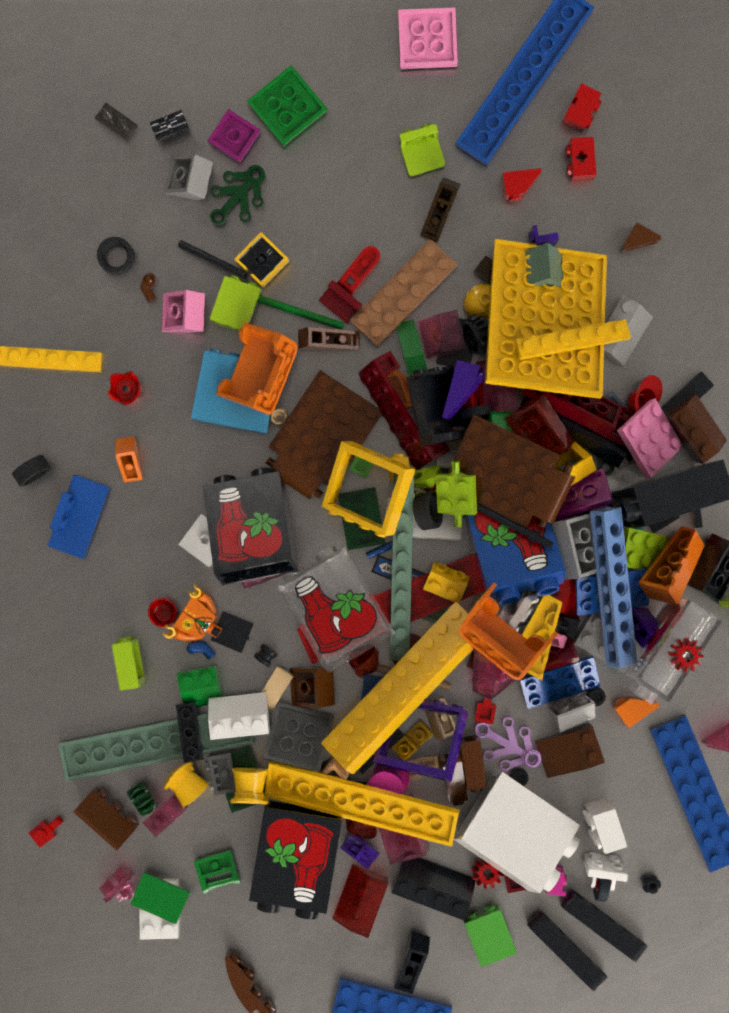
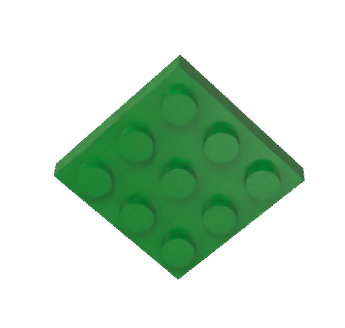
M292 65L247 100L249 106L283 147L328 111L326 106Z

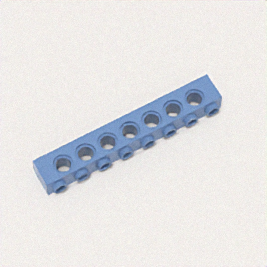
M605 507L590 511L606 665L622 668L637 663L623 517L621 508Z

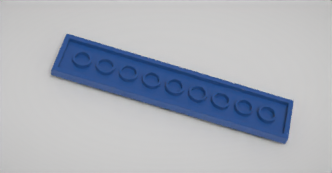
M553 0L455 145L487 166L595 7L585 0Z

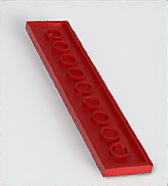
M474 553L446 565L469 576L467 587L460 601L485 591ZM430 572L411 580L410 622L455 603L423 590ZM391 589L365 599L374 606L377 613V621L374 628L367 635L352 639L348 645L338 651L320 654L319 646L307 625L298 628L297 631L311 664H315L389 632Z

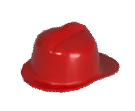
M649 375L645 377L639 388L631 392L628 399L629 410L636 413L649 400L654 398L659 403L663 393V386L657 376Z

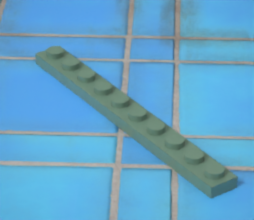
M394 473V487L398 478L396 473ZM414 475L395 534L392 537L390 661H399L410 650Z

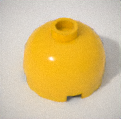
M478 284L466 293L463 300V309L468 317L477 314L480 317L484 316L489 321L491 285Z

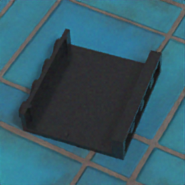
M453 365L442 367V370H439V367L428 369V372H425L424 369L413 371V375L406 377L421 446L461 440L469 426L463 425L460 422L459 413L461 408L451 420H446L442 417L455 371Z

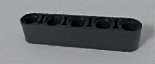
M574 890L569 892L560 905L569 914L634 962L639 960L648 947L642 940Z
M540 910L527 923L528 927L592 991H595L608 978L544 912Z

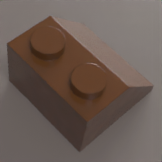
M333 666L290 668V673L294 675L291 680L293 706L322 708L335 705Z

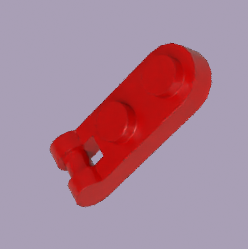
M374 246L364 248L338 280L337 284L350 295H353L380 260L379 250ZM349 277L355 281L352 285L347 282Z

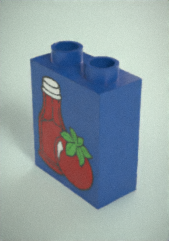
M477 511L476 515H464L484 590L486 592L493 583H496L497 586L490 597L497 600L499 605L504 606L518 602L521 599L520 594L536 590L538 596H546L560 589L559 584L564 583L565 567L551 523L547 522L545 528L538 526L540 518L532 516L528 527H526L540 532L541 536L554 542L552 548L548 549L537 542L529 541L528 537Z

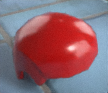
M157 598L150 603L148 608L149 620L160 628H166L164 627L165 625H172L178 615L175 604L168 598Z

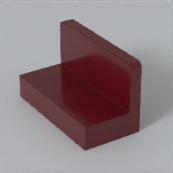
M333 280L328 284V289L319 299V302L346 324H349L350 319L362 308V304Z

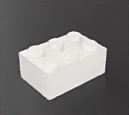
M603 797L583 804L585 810L582 811L585 822L590 826L588 833L598 850L601 849L604 854L626 848V840L616 810L610 802Z

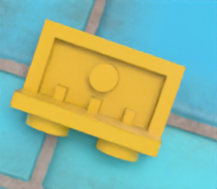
M434 562L423 590L459 604L467 587L469 576L461 571L453 570L444 564Z

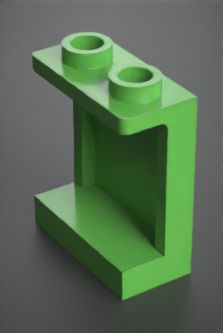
M491 904L486 906L483 911L478 913L473 911L466 915L464 924L481 967L517 954L499 905Z

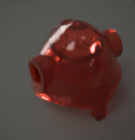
M365 645L354 651L352 649L347 650L350 655L349 664L355 670L354 673L358 677L363 678L365 674L376 672L379 667V651L374 645Z
M346 819V829L351 835H357L363 839H372L377 836L376 826Z

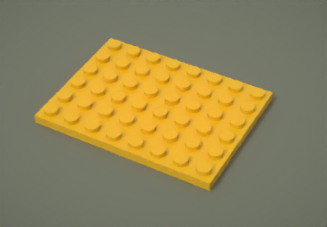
M495 239L492 256L485 383L601 399L603 396L604 345L519 360L514 342L520 338L605 323L607 255L556 248L562 254L561 269L563 279L561 287H556V285L550 287L545 284L543 286H535L536 284H529L527 282V275L531 274V272H527L526 268H531V266L526 263V259L530 255L525 256V251L540 245Z

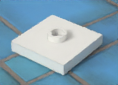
M200 514L178 545L210 567L212 565L207 517Z

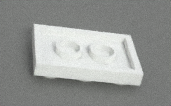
M536 593L525 598L522 597L516 606L518 610L515 614L510 615L506 623L517 632L525 629L543 596H538Z
M162 879L178 886V879ZM139 908L140 939L179 938V919L176 924H173Z

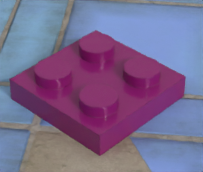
M228 109L207 141L241 163L261 130Z

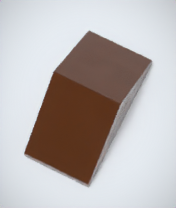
M636 223L623 243L620 252L624 253L657 244L662 240L661 236Z

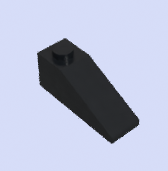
M416 932L411 933L394 989L413 994L429 953V936Z

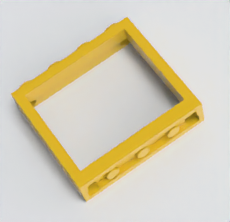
M341 441L321 507L327 509L328 513L332 515L342 516L343 520L359 524V527L364 530L374 531L375 535L385 538V536L394 535L415 468L353 441ZM351 454L398 474L383 525L336 504Z

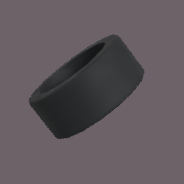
M110 237L99 245L97 260L106 272L112 275H122L133 267L135 253L132 246L125 239ZM120 245L126 250L127 259L122 266L112 267L106 262L105 253L110 246Z
M38 455L17 467L12 472V475L18 485L24 487L44 476L50 471L51 466L44 455Z
M434 492L416 495L413 500V513L417 525L421 530L439 528L442 523L443 513H438L437 495Z

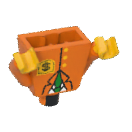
M193 584V587L196 589L194 592L187 590L191 599L173 625L174 628L169 625L164 626L170 629L167 634L162 633L166 638H175L181 641H197L203 639L206 633L217 638L222 631L221 627L213 623L218 615L216 614L217 609L212 598L201 591L196 584Z

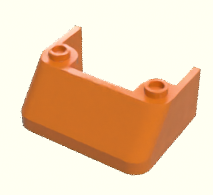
M493 583L476 602L459 627V634L467 643L512 679L521 680L557 636L558 632L554 631L547 641L539 635H531L527 640L496 615L499 611V605L495 599L490 597L497 586L496 583Z

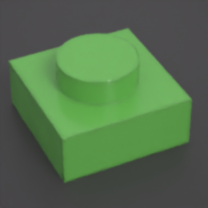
M355 456L349 470L367 478L373 463Z

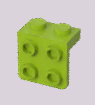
M431 123L420 126V129H407L399 135L400 148L408 174L411 177L445 166V160L437 137L438 128L436 124L431 125Z

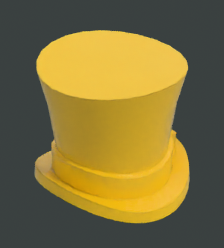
M192 762L175 768L169 773L163 784L165 790L168 787L171 791L173 790L182 807L189 805L198 798L209 785L207 781L193 772Z
M232 768L236 792L235 797L230 799V803L269 804V800L264 796L263 792L268 772L267 768Z

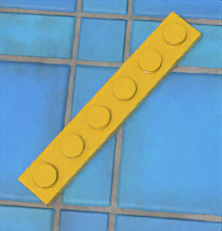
M626 319L520 338L516 339L514 343L519 360L626 341L631 338Z
M0 346V366L102 372L103 353Z

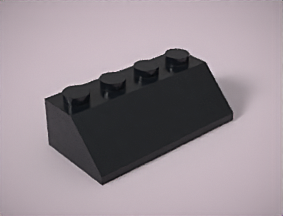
M404 851L391 886V893L465 920L472 901L476 880H473L472 876Z

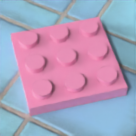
M455 7L398 10L400 69L457 67Z
M656 398L649 400L617 430L646 479L652 478L683 447L682 442Z

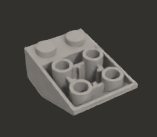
M581 693L570 696L568 701L563 702V700L554 702L552 704L553 707L549 708L559 732L596 718L594 701L585 694L581 695Z

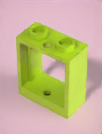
M125 636L116 639L117 642L112 644L120 691L139 688L146 682L138 638L132 639V636Z

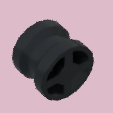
M262 644L260 646L261 650L255 653L254 658L269 667L271 660L276 658L278 654L267 645Z

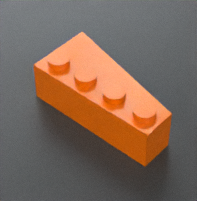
M681 526L638 583L647 598L678 606L705 546L695 529Z

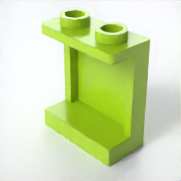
M230 275V277L224 276L210 321L238 332L244 322L250 324L259 295L262 293L259 284L248 281V284L241 282V278Z

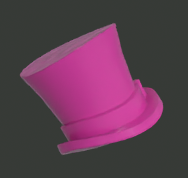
M376 764L368 786L403 794V791L410 782V776L408 772Z

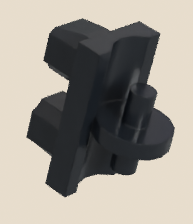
M182 110L169 115H163L162 118L150 122L157 142L189 129Z
M560 613L555 631L558 634L574 639L580 619Z

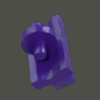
M351 832L340 847L366 869H369L373 861L380 854L353 832Z

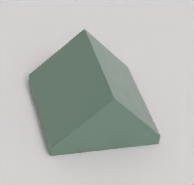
M549 243L526 250L525 256L530 255L526 259V263L531 266V268H526L527 272H531V274L527 275V282L529 284H536L535 286H543L545 284L550 287L554 285L561 287L563 272L561 269L562 254L559 250Z

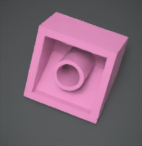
M190 290L164 293L162 332H203L205 293Z

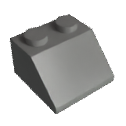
M196 154L172 156L164 193L192 200L205 199L213 162Z

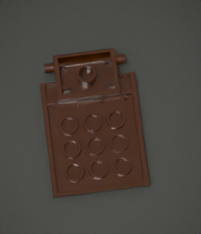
M319 370L268 446L278 453L279 456L276 460L269 457L265 464L270 466L274 472L279 471L285 484L308 499H311L313 495L320 499L324 492L320 491L318 487L321 483L328 486L341 441H353L362 445L382 414L378 407ZM351 454L348 466L355 455Z
M473 415L453 460L460 461L461 473L476 475V497L478 503L525 527H528L532 516L540 518L538 526L545 528L547 522L554 524L575 479V476L570 474L573 466L566 464L563 470L556 467L561 456L560 454L477 415ZM452 465L450 466L448 473L452 472Z

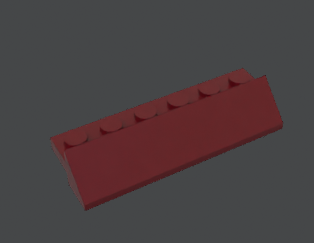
M531 389L523 390L522 394L529 399L535 400L545 407L562 414L564 417L579 423L581 426L587 427L616 444L626 447L617 430L635 414V412L604 396L598 399Z

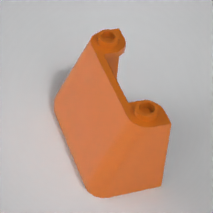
M244 322L239 330V339L245 345L231 380L223 379L218 384L216 395L270 415L276 408L298 347L296 342L281 333Z

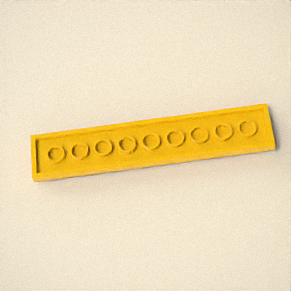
M270 761L264 795L267 798L451 847L453 845L460 809Z

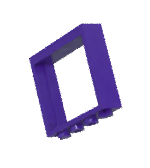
M425 699L417 709L458 717L445 770L387 757L392 735L376 750L373 762L379 766L452 782L468 713L462 706L457 704L447 706L439 700H434L432 703Z

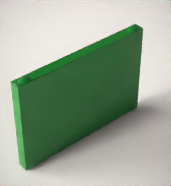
M144 872L130 905L176 924L190 891Z

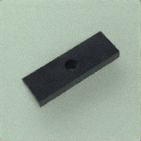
M196 701L176 704L183 761L203 760ZM186 730H192V735H188Z

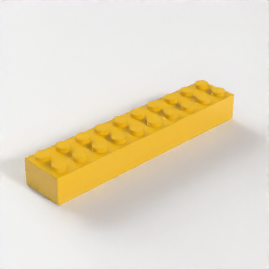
M457 602L440 617L321 742L346 771L354 775L474 649L459 634V627L469 613Z

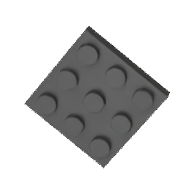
M278 702L263 759L320 773L326 749L321 742L329 735L334 716Z

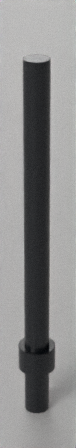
M477 502V511L528 537V540L533 543L537 542L548 549L552 548L554 542L541 536L540 532L534 529L530 530Z

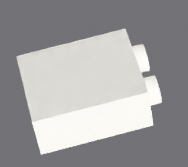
M493 773L486 784L487 787L483 789L455 834L454 840L529 892L541 893L542 889L549 892L559 880L561 872L555 867L563 855L567 858L571 857L580 843V838L575 835L580 825L505 773Z

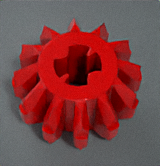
M687 637L684 638L683 642L681 639H677L678 646L670 645L674 652L670 651L668 655L674 657L669 662L675 664L674 668L676 670L682 667V672L685 673L688 671V668L691 671H695L694 664L701 665V662L697 661L698 658H704L703 654L698 653L702 650V647L696 646L697 641L692 640L690 642ZM683 653H689V657H682Z
M481 859V862L478 860L474 861L477 867H471V871L474 873L472 879L477 880L476 884L478 886L483 883L484 889H487L488 884L495 888L494 882L501 883L499 877L504 876L502 872ZM490 869L492 873L489 872V875H485L484 870Z

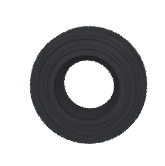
M478 405L467 408L459 413L460 422L463 425H469L473 415L489 420L490 413L494 412L491 405Z

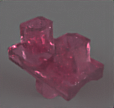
M120 866L112 874L119 883L114 886L107 879L99 887L105 895L103 900L108 903L118 892L120 894L116 899L119 902L123 899L131 900L133 897L131 891L134 887L130 884L126 888L125 885L132 879L135 873L132 870L128 873Z

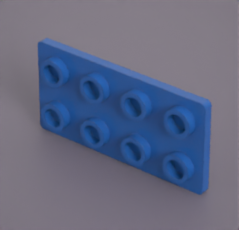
M73 475L68 491L62 492L50 525V529H53L48 547L84 559L110 488L89 479Z
M647 568L628 570L632 607L649 605V598H647L638 583L648 570ZM597 575L575 579L576 614L580 616L601 613Z
M593 656L544 671L542 681L532 675L525 676L520 680L527 709L600 687Z

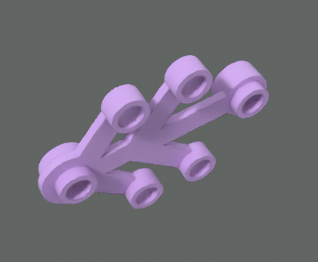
M505 716L502 719V724L506 728L509 740L490 730L487 723L478 722L475 725L474 731L478 737H488L504 747L496 750L486 749L483 752V758L486 761L490 762L494 758L513 753L521 756L510 761L502 759L499 763L501 770L509 771L511 768L521 765L535 768L541 763V754L533 749L530 739L531 731L527 726H521L518 730L519 735L523 737L525 750L518 746L513 728L514 720L510 716ZM506 719L511 720L510 725H505L504 722ZM484 726L485 731L479 732L478 728ZM527 729L528 733L526 735H522L521 730ZM487 752L492 753V757L489 759L485 757ZM530 755L535 756V759L533 761L528 760V757ZM508 762L509 766L507 768H503L502 763Z

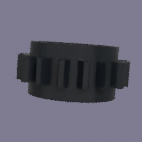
M477 314L466 318V323L463 324V334L469 349L474 354L485 356L487 355L489 321L484 316L480 317Z

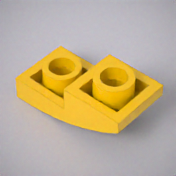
M420 719L391 748L403 761H406L423 743L433 736L434 732Z

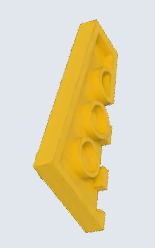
M550 595L543 596L522 636L528 640L531 635H539L547 641L555 631L563 602ZM552 642L527 672L541 681Z

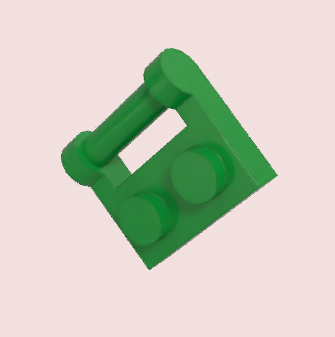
M232 849L194 860L203 893L231 883H241ZM231 871L232 874L231 876L210 882L206 880L208 877Z

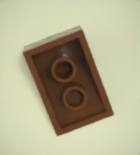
M590 723L535 741L537 750L541 754V761L547 778L589 769L605 763L596 734Z

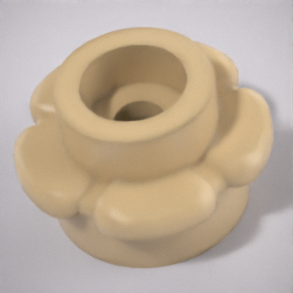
M276 408L271 414V423L276 424L277 427H282L289 417L287 411L283 408Z

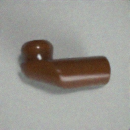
M153 273L144 275L140 285V289L148 303L156 299L152 291L156 280Z

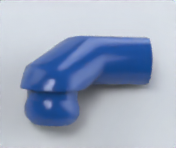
M192 641L186 647L189 654L203 653L208 660L215 655L214 651L204 641Z

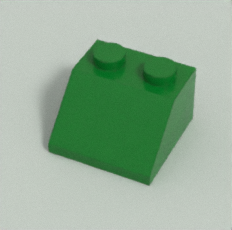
M217 664L179 671L176 674L184 703L196 701V707L208 705L209 698L223 697Z

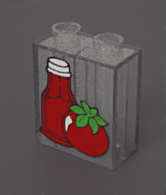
M336 546L321 551L316 556L318 563L309 569L304 570L303 566H298L299 571L284 574L282 578L285 583L278 586L280 593L320 664L328 673L396 634L346 548L344 547L338 551Z
M681 598L678 606L669 603L663 605L656 616L658 623L655 636L645 648H639L636 654L637 663L629 665L624 674L630 678L624 687L652 705L658 696L670 702L690 671L688 668L686 673L682 672V667L676 670L674 668L675 664L669 662L674 657L668 655V652H674L670 645L678 646L676 640L681 639L683 642L684 638L687 637L690 642L696 640V646L702 647V650L698 652L701 654L722 622L689 599ZM683 653L682 657H689V653Z

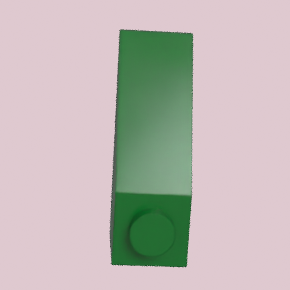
M414 319L402 322L396 330L407 375L411 376L413 371L420 369L428 372Z

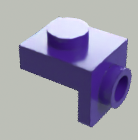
M537 225L532 226L531 232H528L529 241L534 245L549 243L555 247V244L559 241L558 232L539 236Z

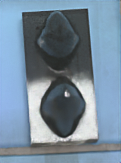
M105 103L95 116L98 122L125 141L129 140L138 127L136 123L108 103Z

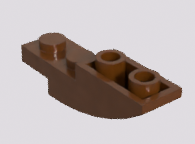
M229 950L225 956L226 969L231 985L243 1006L249 1013H253L256 1009L259 1013H276L275 1005L262 996L263 993L257 986H253L256 979L254 971L250 967L246 968L240 956Z

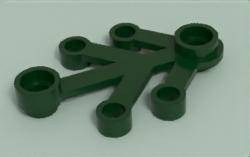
M252 165L244 172H224L223 179L227 184L233 183L234 180H245L242 185L212 186L210 191L214 198L233 194L221 209H215L211 212L210 219L214 225H223L226 221V215L239 200L241 206L240 220L244 223L251 220V214L248 209L247 190L252 185L254 193L252 198L253 206L255 208L263 206L264 201L261 197L260 183L265 179V171L259 165ZM253 173H259V177L253 178ZM228 174L232 175L231 180L226 179ZM219 189L220 193L216 195L213 191ZM256 199L261 200V203L259 205H256L254 203ZM244 213L249 215L247 219L242 218ZM220 215L222 216V219L220 221H216L215 217Z

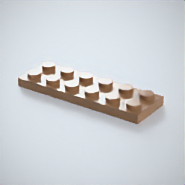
M429 239L350 319V322L378 347L457 267V263Z

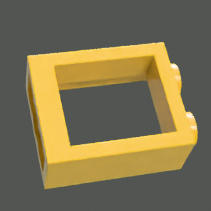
M573 439L552 450L561 455L556 465L557 468L572 459L577 462L572 465L573 469L570 473L575 476L572 485L597 470L592 456Z

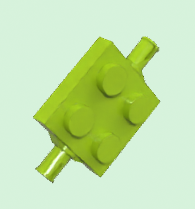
M451 461V473H438L436 475L438 513L453 515L454 527L463 526L462 515L477 514L476 475L461 473L460 461Z

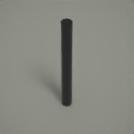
M180 240L178 243L179 248L243 279L247 276L246 271L183 240Z

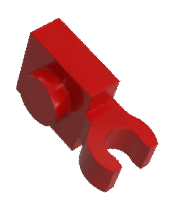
M485 688L483 702L477 701L474 721L488 724L494 723L497 705L491 703L492 689Z
M60 816L49 824L44 820L28 834L41 848L57 835L54 829L64 821Z

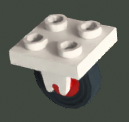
M596 852L584 853L583 863L587 875L590 877V887L594 888V898L596 901L606 902L610 890L614 891L616 880L627 882L628 873L623 860L616 855L602 856Z

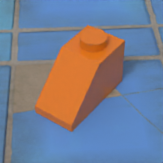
M135 436L115 439V456L123 481L143 480L140 455Z
M631 696L618 698L614 702L615 705L612 706L628 728L660 707L659 703L654 700Z

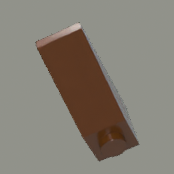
M317 327L299 329L298 349L360 350V331Z

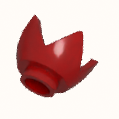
M132 371L124 374L115 373L110 375L111 387L107 395L111 399L120 402L122 405H128L140 396L141 384ZM126 385L129 386L128 392L123 391V387Z

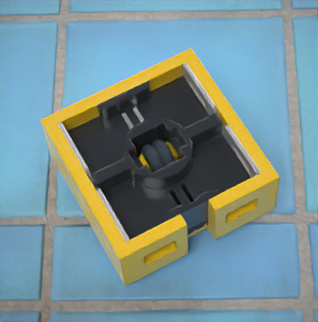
M262 232L234 259L244 271L252 273L250 275L251 278L261 288H264L289 262V259Z

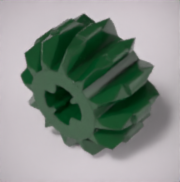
M139 782L127 791L129 799L140 815L150 814L157 808L156 801L144 783Z

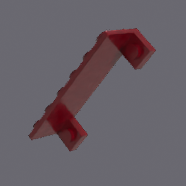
M389 351L372 360L358 374L361 382L365 384L370 392L371 398L379 407L382 416L388 422L391 432L398 439L400 447L409 457L410 464L416 470H419L450 451L446 442L421 446L417 426L387 375L400 368L393 353Z

